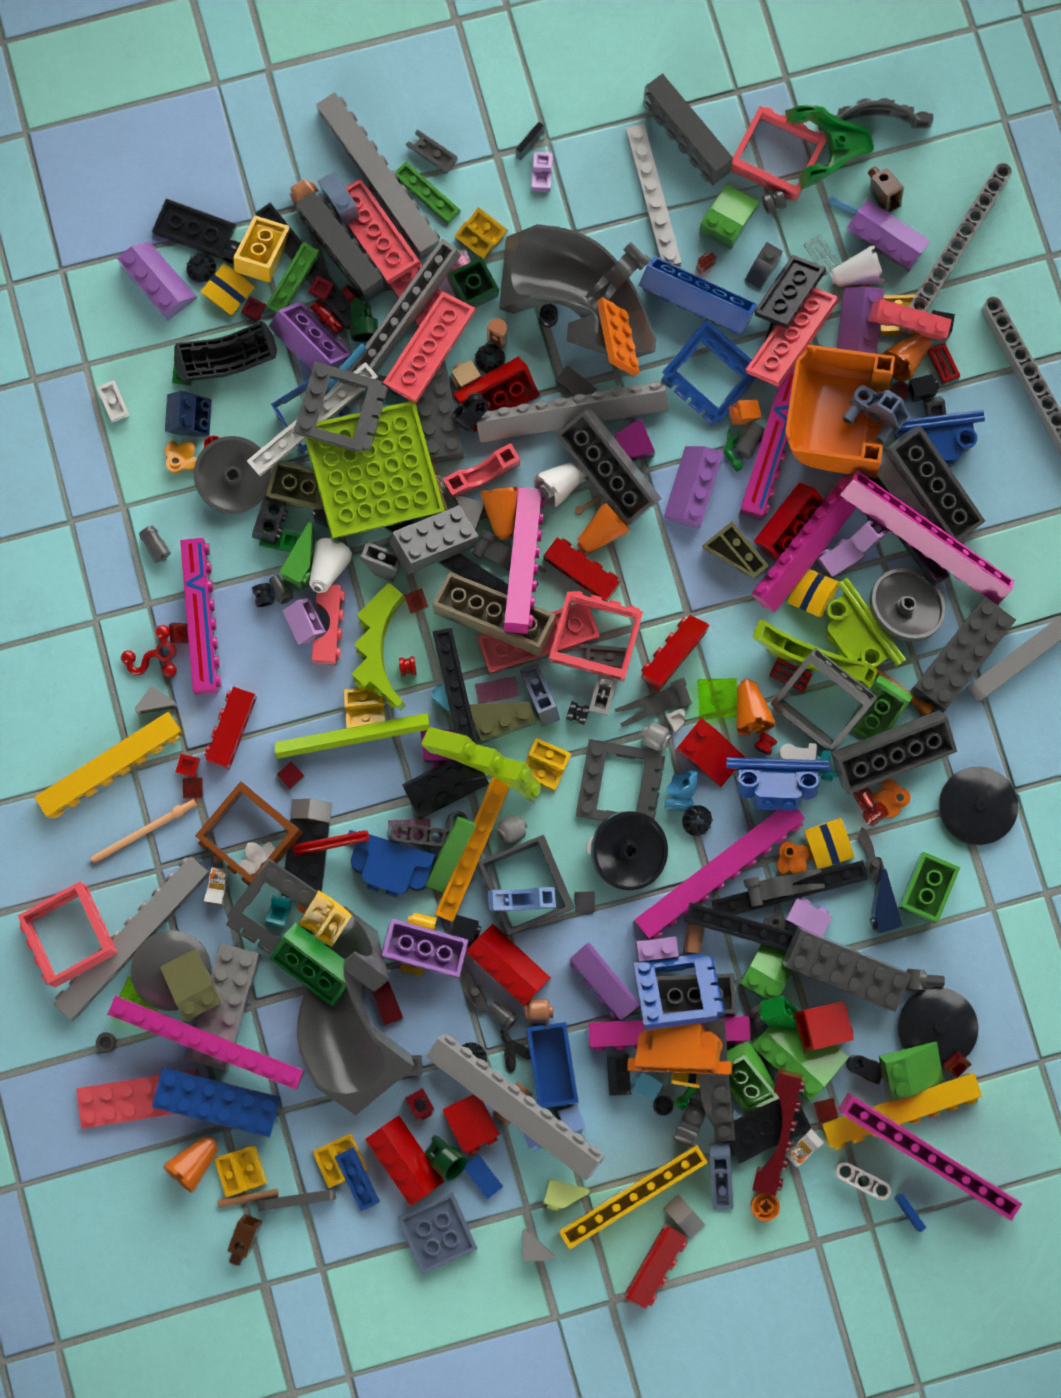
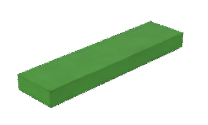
M406 161L395 171L399 178L398 181L447 225L461 212L454 203Z
M303 241L266 304V308L277 314L279 310L289 307L321 253L320 250Z
M457 816L430 871L425 886L444 892L476 827L474 822Z

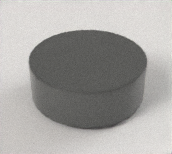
M104 1032L98 1035L96 1047L99 1051L108 1053L115 1049L117 1040L113 1034Z

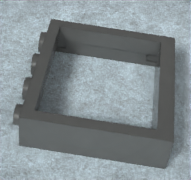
M815 648L770 705L774 707L776 712L787 717L792 725L802 729L807 737L817 741L822 749L832 752L873 704L877 696ZM810 663L863 705L835 740L782 699Z
M544 834L478 861L479 867L476 869L480 879L485 878L487 885L484 888L488 896L489 890L496 889L487 866L539 845L562 899L563 907L511 928L505 912L494 911L495 915H500L502 921L499 922L502 932H507L508 936L575 908Z

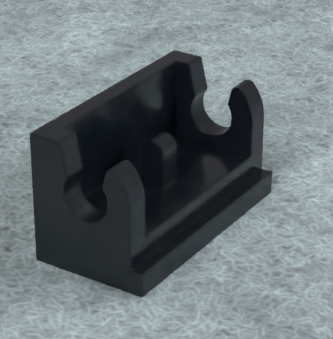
M629 1054L607 1055L609 1096L631 1095L630 1071L627 1070Z

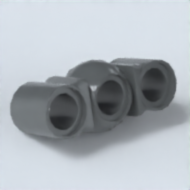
M700 1089L696 1090L690 1097L673 1137V1140L691 1148L706 1115Z

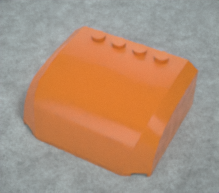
M807 345L805 351L796 360L785 430L791 451L799 462L812 468L851 475L858 470L866 477L877 478L883 445L879 444L875 437L883 426L862 413L857 416L852 425L846 424L842 417L851 407L849 401L854 396L855 390L860 386H866L877 393L889 390L895 356Z

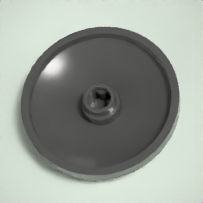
M238 436L221 437L209 443L199 454L194 467V482L201 498L215 510L230 514L246 512L257 506L266 496L272 472L270 468L260 477L248 464L247 460L261 448L251 440Z
M908 568L890 570L875 582L870 592V609L875 621L886 633L897 639L908 642L922 641L932 636L944 621L946 606L940 589L937 585L932 586L927 577L916 570Z
M175 930L162 931L147 938L137 949L131 964L132 983L141 999L150 1006L160 1010H179L160 967L197 948L211 976V960L202 943L187 933Z

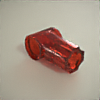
M869 787L852 794L863 811L862 816L868 825L873 827L889 815L886 806L876 799Z

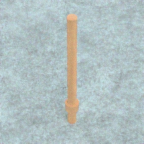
M195 799L181 806L177 805L172 808L173 811L90 857L93 864H96L174 818L184 816L185 812L197 806Z

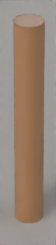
M278 1188L218 1200V1207L223 1208L279 1197Z

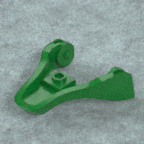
M802 105L785 110L787 122L801 124L810 121L822 128L827 137L830 151L829 162L825 167L824 165L817 164L802 170V175L799 177L801 190L821 182L836 172L848 160L860 155L869 154L874 150L873 140L868 128L841 120L830 114L824 107Z

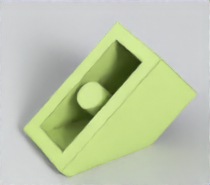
M550 1179L544 1203L547 1204L548 1209L558 1211L559 1207L565 1208L587 1195L589 1189Z

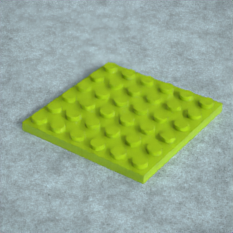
M409 401L382 408L380 418L377 419L379 422L375 435L371 436L374 439L369 452L362 450L361 453L305 437L332 539L424 518L445 511L415 402ZM360 413L317 422L316 428L354 438Z

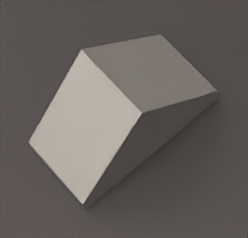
M460 495L455 496V502L458 506L462 507L475 531H477L485 508L484 503Z
M599 673L589 711L608 716L618 678Z
M151 685L135 707V711L140 715L177 708V704Z
M293 799L290 819L330 823L332 803L315 799Z
M679 1195L675 1196L664 1207V1210L690 1239L705 1226L703 1221Z
M525 1228L523 1229L524 1262L553 1260L555 1258L551 1251Z

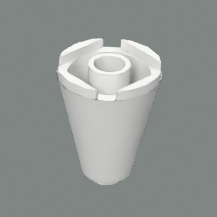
M874 245L833 268L834 273L830 274L833 285L837 284L838 287L885 282L884 278L880 279L879 277L882 275V270L877 253L872 254V250H875Z
M575 460L538 473L533 477L535 489H542L541 497H545V503L551 508H556L581 483L587 474Z
M322 538L317 541L314 548L309 582L310 587L315 592H326L348 566L352 557L349 547L342 542H339V544L333 542L332 538Z

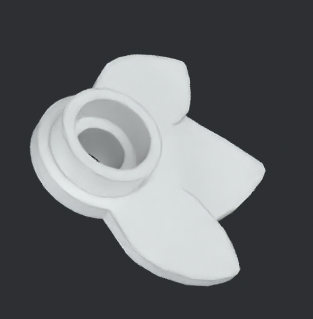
M267 842L263 847L256 843H247L245 848L247 858L239 862V865L249 874H255L275 850V847L271 842Z

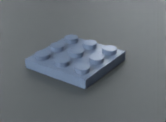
M450 1193L398 1217V1221L422 1275L478 1249L454 1193Z

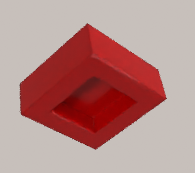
M180 754L176 773L195 778L201 759Z

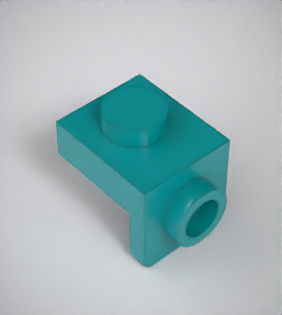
M823 750L820 755L817 754L816 760H829L831 752ZM818 771V776H821V780L832 781L838 777V773Z
M272 895L265 925L284 929L291 911V900L284 896Z

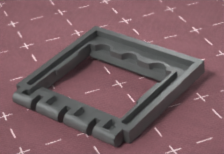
M315 361L293 434L361 453L362 450L369 452L374 439L371 436L375 435L379 422L377 419L380 418L384 405L381 401H385L388 387L381 385L382 381ZM330 378L349 386L367 389L354 438L316 428Z
M589 739L575 816L604 821L611 815L618 813L597 809L606 753L615 754L618 757L645 760L636 812L644 813L655 820L656 812L648 811V809L657 808L659 793L652 792V789L660 790L662 774L656 773L655 770H663L665 756L658 755V751Z
M268 859L227 915L229 920L226 926L237 933L243 928L244 930L241 933L243 937L252 943L260 939L257 946L271 954L281 939L242 914L259 893L265 882L305 909L308 908L318 891L271 859ZM302 926L311 935L314 933Z

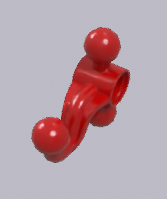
M166 625L156 627L155 635L160 639L161 644L156 649L147 651L144 654L139 668L134 667L133 663L136 660V655L133 651L126 650L121 654V661L133 675L139 676L144 674L149 667L150 659L153 657L164 661V666L162 667L163 676L173 678L177 673V668L171 661L176 656L177 649L173 643L168 642L170 629ZM164 646L168 647L170 650V654L168 657L164 656L162 653V649Z

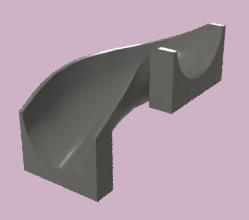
M536 224L506 237L499 309L516 314L546 302L563 305L574 311L581 318L568 323L566 341L608 355L599 310L595 307L597 306V300L605 295L610 283L606 284L588 299L585 295L618 261L601 244L580 232L556 226ZM628 278L608 301L613 302L628 313L636 358L655 352L656 337L641 299L632 281Z
M344 906L343 908L352 916L332 947L327 944L325 945L345 959L343 975L347 988L332 1007L306 987L298 1016L297 1040L303 1063L315 1086L356 1116L413 1069L414 1064L412 1055L374 1027L367 1016L364 1005L365 986L375 992L389 980L384 957H381L382 949L378 932Z

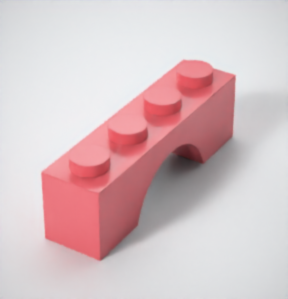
M883 299L872 303L868 320L885 326L908 328L920 333L923 337L937 341L948 337L951 319Z
M510 443L495 451L480 464L466 470H458L443 478L444 486L452 501H454L455 496H463L520 466V458Z
M332 584L326 592L317 593L316 604L330 616V626L324 636L313 641L312 662L314 664L337 665V659L340 660L341 648H338V640H342V629H339L340 621L344 619V610H341V602H345V591H342L341 585Z

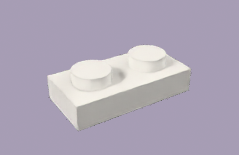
M115 380L96 387L112 423L130 416Z

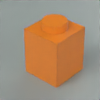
M740 400L729 407V415L733 425H746L749 422H756L762 418L758 400Z

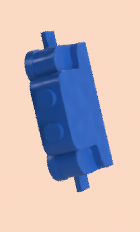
M979 410L907 419L900 430L893 434L895 440H897L913 427L921 426L949 467H953L961 457L962 452H968L976 444L977 434L974 431L973 423L985 422L984 411Z
M727 757L726 759L727 768L737 769L739 795L744 798L753 797L754 806L763 810H798L801 807L802 799L811 800L816 797L819 786L818 771H830L829 760Z
M369 834V841L355 844L351 857V867L355 872L362 874V879L367 884V889L376 892L382 889L386 891V895L397 898V895L406 894L409 887L414 891H422L427 887L425 885L437 859L434 854Z

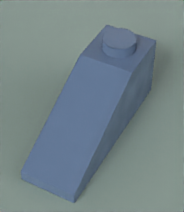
M334 172L318 180V184L342 224L345 225L360 217L355 202Z
M536 664L520 670L542 727L559 721L560 717L557 706L539 665Z
M709 1144L713 1209H733L730 1144Z

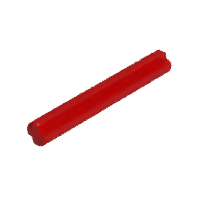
M363 830L296 844L293 846V852L297 856L366 842L370 840L368 831Z

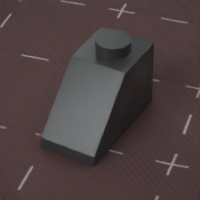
M766 242L745 280L762 289L780 261L783 251Z
M366 542L360 560L376 576L393 582L400 566V561L395 552Z

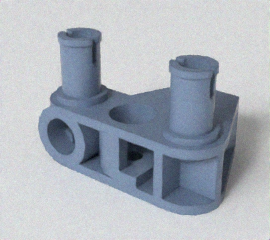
M862 385L855 390L854 396L849 401L851 407L842 417V420L846 424L852 425L860 413L864 414L883 426L875 440L879 444L885 445L892 433L900 430L908 419L909 414L903 399L889 390L877 393Z

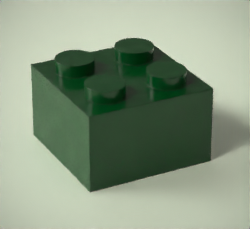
M482 257L448 273V282L457 299L474 308L499 297V288Z

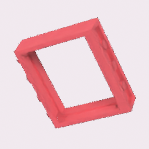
M760 106L733 157L731 171L774 192L781 190L784 197L796 202L802 191L800 182H798L797 186L790 184L740 160V157L760 119L817 145L807 167L816 164L826 145L827 137L819 131L814 132L808 129L802 123L792 124L787 122L785 115H779L771 108Z
M567 591L549 662L597 675L600 673L618 678L619 681L624 682L643 611L632 605L628 607L621 606L620 602L610 600V602L602 601V598L599 596L591 595V597H587L580 591ZM571 602L635 619L622 669L558 652Z
M81 881L18 915L21 922L19 923L20 929L28 938L26 943L35 954V957H33L39 968L41 967L43 972L41 977L45 980L46 985L49 984L56 988L118 953L88 886ZM79 897L102 950L56 975L33 922Z

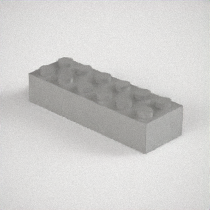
M220 943L211 978L223 1003L200 1014L197 1028L232 1042H237L261 954ZM192 1048L189 1050L188 1061L225 1071L229 1070L230 1063Z

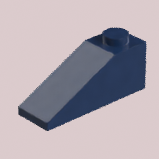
M881 868L878 871L871 910L872 918H870L873 930L876 929V932L879 933L903 926L885 868Z

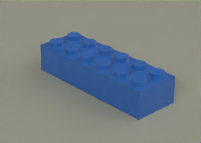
M656 256L647 264L638 285L642 287L643 291L650 294L655 293L664 301H672L681 309H689L698 317H706L715 325L728 327V330L735 334H742L758 305Z
M162 1067L152 1108L270 1137L281 1097Z

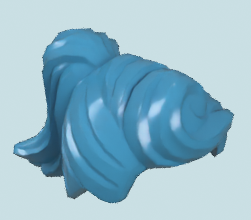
M687 769L682 774L672 776V781L666 790L673 798L664 802V809L673 808L678 811H686L689 807L693 806L692 796L696 791L698 781L697 772L694 769Z

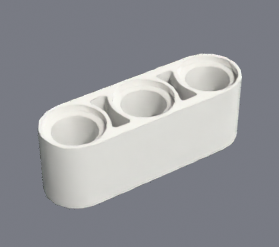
M840 1162L835 1166L834 1174L839 1180L880 1200H885L891 1195L890 1185L883 1180L846 1162ZM843 1166L849 1168V1174L846 1177H842L839 1172ZM861 1175H865L867 1178V1184L863 1187L858 1184V1178ZM879 1185H883L886 1190L882 1196L876 1193V1188Z

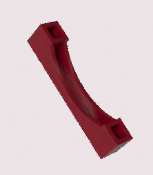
M782 1069L778 1071L774 1093H778L782 1107L781 1137L771 1158L763 1167H757L753 1191L776 1196L778 1190L782 1191L784 1179L780 1177L782 1171L786 1172L788 1164L785 1154L786 1151L790 1152L793 1140H790L789 1136L790 1132H795L797 1120H793L795 1112L799 1113L801 1101L798 1100L799 1093H803L806 1082L802 1081V1074Z

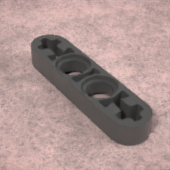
M335 1189L259 1200L257 1201L258 1211L335 1200L336 1192Z

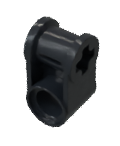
M471 393L454 410L452 419L464 430L468 431L487 412L488 403L481 394Z
M861 1055L849 1056L846 1060V1067L850 1072L880 1085L882 1072L879 1062ZM858 1061L860 1067H856L853 1062Z

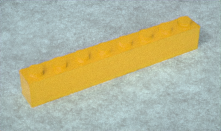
M166 712L34 798L46 817L56 819L63 815V811L68 807L74 808L79 805L82 798L86 796L87 798L98 792L97 789L101 786L106 787L113 783L114 778L118 775L123 776L131 771L130 768L135 764H143L151 754L154 753L156 755L163 751L164 746L168 743L173 744L180 740L183 732L172 715Z
M969 1073L931 1086L911 1097L895 1101L889 1100L872 1107L902 1126V1123L908 1121L910 1124L922 1121L921 1117L926 1115L929 1118L940 1115V1110L946 1108L948 1112L958 1109V1104L964 1102L967 1105L978 1102L977 1098L982 1097V1093L975 1074ZM846 1116L820 1124L827 1146L830 1148L834 1147V1150L845 1147V1143L853 1141V1144L865 1140L864 1136L866 1135L876 1136Z
M695 1144L692 1148L687 1149L559 1230V1233L568 1248L571 1249L708 1162L698 1145Z

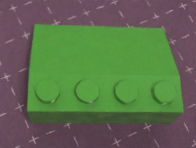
M767 1026L751 1044L757 1053L776 1072L782 1069L802 1074V1081L806 1082L804 1091L800 1094L809 1102L820 1093L849 1058L836 1045L804 1052L798 1028Z

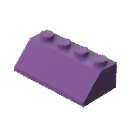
M869 199L858 210L846 229L847 232L869 247L874 245L875 251L908 273L930 243L929 239Z
M150 242L131 246L117 257L122 269L167 321L197 298Z
M872 287L844 288L837 340L838 349L877 354L880 324L868 320L872 303L879 299H884L885 289Z
M302 302L279 310L268 326L311 371L315 361L339 368L352 354Z
M685 446L663 518L698 529L701 528L722 459V451L706 446Z
M391 918L381 957L459 978L468 940Z
M589 942L570 958L572 962L569 964L576 974L580 972L583 975L584 979L582 981L589 989L593 987L597 992L595 997L602 1005L604 1003L607 1004L610 1008L608 1013L614 1020L618 1018L621 1021L640 1005Z

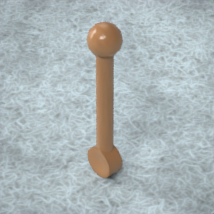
M601 494L582 507H576L575 513L580 515L585 508L604 496Z

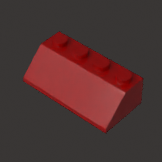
M519 356L452 393L458 406L471 393H479L488 403V411L498 410L502 407H517L540 396L527 365ZM475 424L474 427L472 428V430H473L474 432L477 431V425H476V424Z
M799 482L753 542L762 553L776 562L824 499L814 487Z
M689 615L687 619L683 617L677 624L679 629L675 634L671 632L665 639L667 644L655 651L653 654L654 660L651 663L647 662L641 669V672H643L641 679L659 692L705 636L710 625L692 615Z
M494 924L486 929L466 950L467 955L524 1007L551 978Z
M399 1115L365 1138L410 1207L444 1183L442 1177L431 1167L425 1152Z
M664 1223L625 1291V1298L645 1309L648 1305H653L657 1298V1295H655L658 1287L662 1288L667 1280L665 1274L668 1269L672 1271L677 1263V1259H675L677 1253H682L688 1243L685 1241L687 1238L685 1235Z

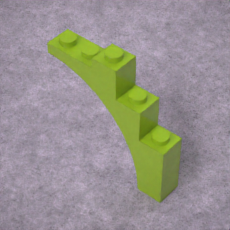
M389 582L357 614L360 620L358 624L366 632L354 643L357 649L355 653L364 661L351 675L354 678L352 682L359 689L365 688L369 691L372 688L379 697L383 695L387 698L385 702L393 710L397 708L402 711L406 705L389 683L384 666L383 651L389 624L396 611L404 603L405 598Z
M765 620L758 621L752 638L765 646L767 652L775 658L792 661L800 666L809 654L817 648L786 634ZM817 648L864 687H872L878 672L872 665ZM811 663L806 668V670L822 673Z
M428 727L421 745L430 753L444 756L486 773L511 787L528 801L535 802L540 794L542 784L531 774L532 770L524 762L504 758L496 749L476 745L468 736Z

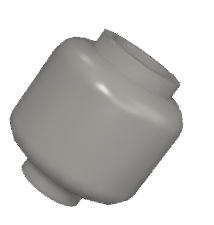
M651 723L649 727L645 726L641 733V737L644 738L643 744L656 751L666 749L671 739L669 729L657 723Z
M515 815L509 816L499 822L497 829L498 837L503 843L514 844L525 837L527 824L523 818H518Z

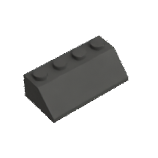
M734 973L717 974L725 1012L723 1017H735ZM697 975L656 977L663 1014L703 1009Z

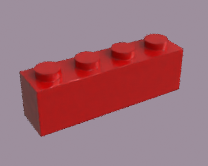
M557 537L543 555V560L592 595L602 598V601L608 602L619 587V578L612 572L607 573L602 569L603 566L594 560L592 562L587 559V555L583 551L573 549L571 547L572 544L566 539H559Z
M234 686L231 691L228 690L225 697L227 702L225 709L222 708L218 716L220 722L218 727H214L211 738H213L212 743L207 745L204 753L207 762L230 770L257 699L254 693Z

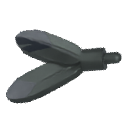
M501 1029V1039L505 1043V1064L508 1071L512 1073L516 1067L515 1053L531 1060L530 1049L512 1040L508 1033L505 1034L504 1030Z

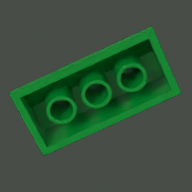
M294 923L282 937L269 959L333 1007L347 988L343 975L345 959L297 923Z

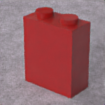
M844 1001L794 1012L804 1052L854 1040L853 1028L850 1025L848 1009Z
M471 1094L442 1110L464 1154L468 1152L471 1155L479 1151V1146L485 1142L487 1145L498 1141L497 1136L500 1133L485 1103L476 1095Z

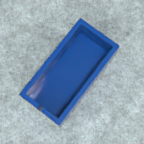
M566 1022L549 1024L547 1030H545L544 1025L526 1028L538 1105L542 1108L579 1103Z

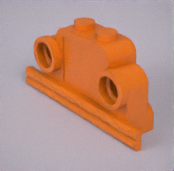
M700 1023L642 1031L638 1037L637 1054L635 1058H628L627 1070L731 1075L732 1062L719 1061L720 1052L723 1047L722 1041L714 1033L705 1032L704 1027Z

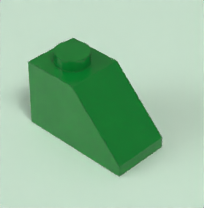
M783 996L760 1001L761 1009H759V1016L768 1026L798 1028L794 1012H797V1009Z

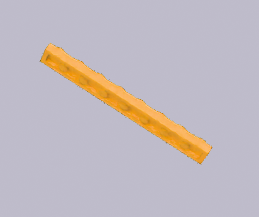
M493 777L475 817L474 823L476 827L453 871L435 913L436 916L451 922L455 920V916L510 788Z

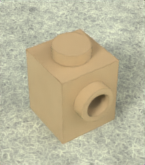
M469 360L464 364L461 362L453 367L450 380L455 388L459 387L461 389L479 379L481 375L472 360Z

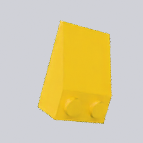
M254 216L233 257L234 272L270 283L277 270L290 226Z

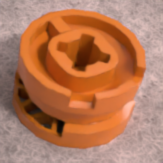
M760 1192L751 1200V1212L759 1220L771 1221L779 1214V1201L775 1196Z

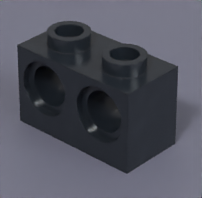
M264 496L253 528L252 538L274 544L276 538L280 539L283 529L280 527L281 521L285 522L288 511L285 510L286 503ZM276 510L278 514L272 515L269 511ZM270 527L273 531L266 532L263 528Z

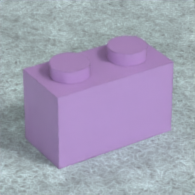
M872 519L858 530L851 539L859 550L865 552L878 544L891 531L885 526L878 524L875 519Z
M845 538L835 544L836 548L831 551L828 548L820 554L817 563L827 577L836 578L861 562L865 557L861 550L854 545V541L851 538L847 541Z
M310 598L297 600L282 610L298 645L311 643L326 633Z
M805 898L795 899L784 921L823 937L832 919V916L828 915L829 911L822 907L817 909L811 906L812 902Z
M676 937L636 942L638 962L679 957Z

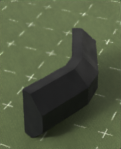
M262 321L227 336L176 343L174 346V363L178 376L184 382L219 378L243 372L275 359L277 347L273 334L267 324Z

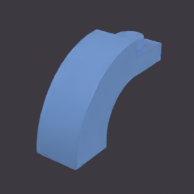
M555 887L489 890V911L505 912L556 907Z

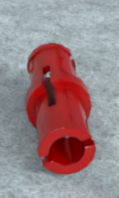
M316 300L317 304L313 303L310 309L320 318V322L326 324L335 336L341 333L344 327L334 318L332 311H328L320 300Z

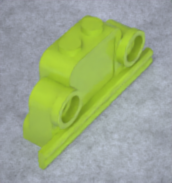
M845 578L838 585L844 594L832 600L826 609V617L831 622L825 630V639L831 646L834 645L837 649V655L869 663L874 668L891 658L897 667L906 658L888 633L875 621L870 608L850 580Z

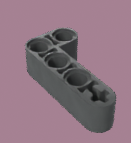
M455 811L449 814L446 820V829L395 824L387 830V837L390 841L396 843L442 848L454 824L453 817L457 815L468 820V817L463 811ZM398 829V832H400V833H405V832H407V834H406V835H400V836L397 837V835L394 834L393 831H395V830ZM414 830L419 831L421 834L419 841L413 838ZM434 832L438 833L440 836V841L438 843L432 840V834Z

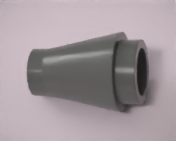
M274 575L269 579L277 602L286 604L293 599V590L279 575Z
M496 1001L488 1008V1011L493 1015L500 1027L506 1030L510 1029L518 1019L514 1012L498 1004Z

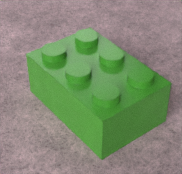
M922 852L917 859L898 909L933 924L938 923L960 867Z

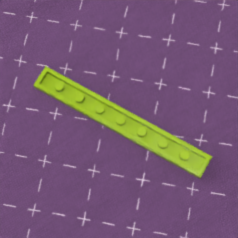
M423 713L275 742L276 759L425 731L430 727L429 714Z

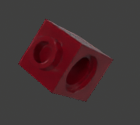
M424 1088L405 1098L416 1119L421 1118L423 1121L433 1115L431 1111L435 1109ZM420 1099L426 1102V1109L424 1111H418L415 1107V1103Z

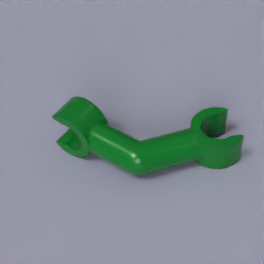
M731 429L727 431L724 455L731 462L734 470L738 472L743 468V463L740 459L736 458L732 449L735 441L739 438V431L735 437H731Z
M688 1087L682 1096L676 1098L673 1104L683 1111L687 1107L690 1097L700 1088Z

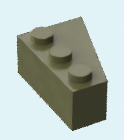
M730 522L702 545L704 550L754 581L769 569L766 561L733 522Z
M530 702L469 704L473 723L481 744L536 724V718Z

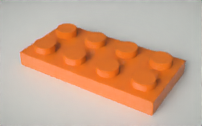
M602 297L597 300V306L609 362L634 377L640 372L639 362L635 353V344L631 335L632 330L628 320L629 315L626 310L619 308L613 302Z

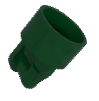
M354 298L350 304L352 321L349 323L351 340L355 342H368L378 329V320L373 318L369 304L364 303L360 298Z
M433 1135L431 1138L433 1142L425 1151V1156L428 1158L431 1167L445 1181H452L465 1169L467 1158L454 1146H449L440 1137ZM440 1148L442 1151L437 1155L436 1152Z

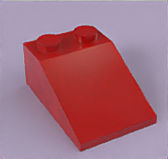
M700 718L676 748L678 754L720 787L725 784L736 770L734 768H727V757L746 758L703 718Z

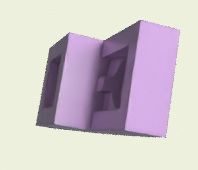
M534 152L531 191L550 193L553 153Z

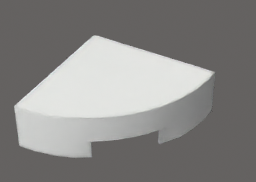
M684 708L665 716L673 734L679 731L684 723Z

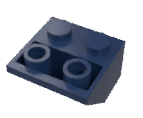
M182 390L167 394L165 432L180 436L208 437L210 435L212 399Z

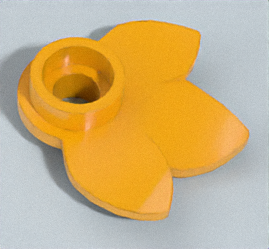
M173 440L168 442L164 453L167 457L166 467L169 471L179 473L183 469H194L197 460L193 456L195 452L194 443L183 442L178 445Z

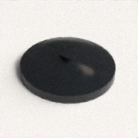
M969 767L957 772L948 779L941 790L938 808L942 823L952 836L967 844L987 845L1001 839L1012 829L1018 815V799L1011 783L999 772L986 767Z
M622 811L611 815L600 824L592 839L591 859L597 874L607 884L618 889L638 890L650 885L660 876L667 862L668 843L663 829L653 818L641 812Z
M933 987L917 992L907 1000L899 1014L898 1035L903 1048L908 1049L937 1042L941 1068L944 1067L943 1064L956 1052H959L966 1058L973 1050L978 1038L979 1026L973 1007L961 994L948 988Z

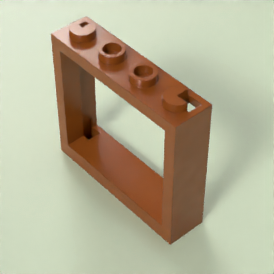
M240 781L195 837L199 839L198 844L205 850L211 849L214 852L212 856L219 862L224 860L228 864L226 868L235 875L237 873L242 875L243 878L241 880L249 886L267 860L252 876L206 838L242 794L246 795L289 831L267 860L271 859L278 864L303 832Z

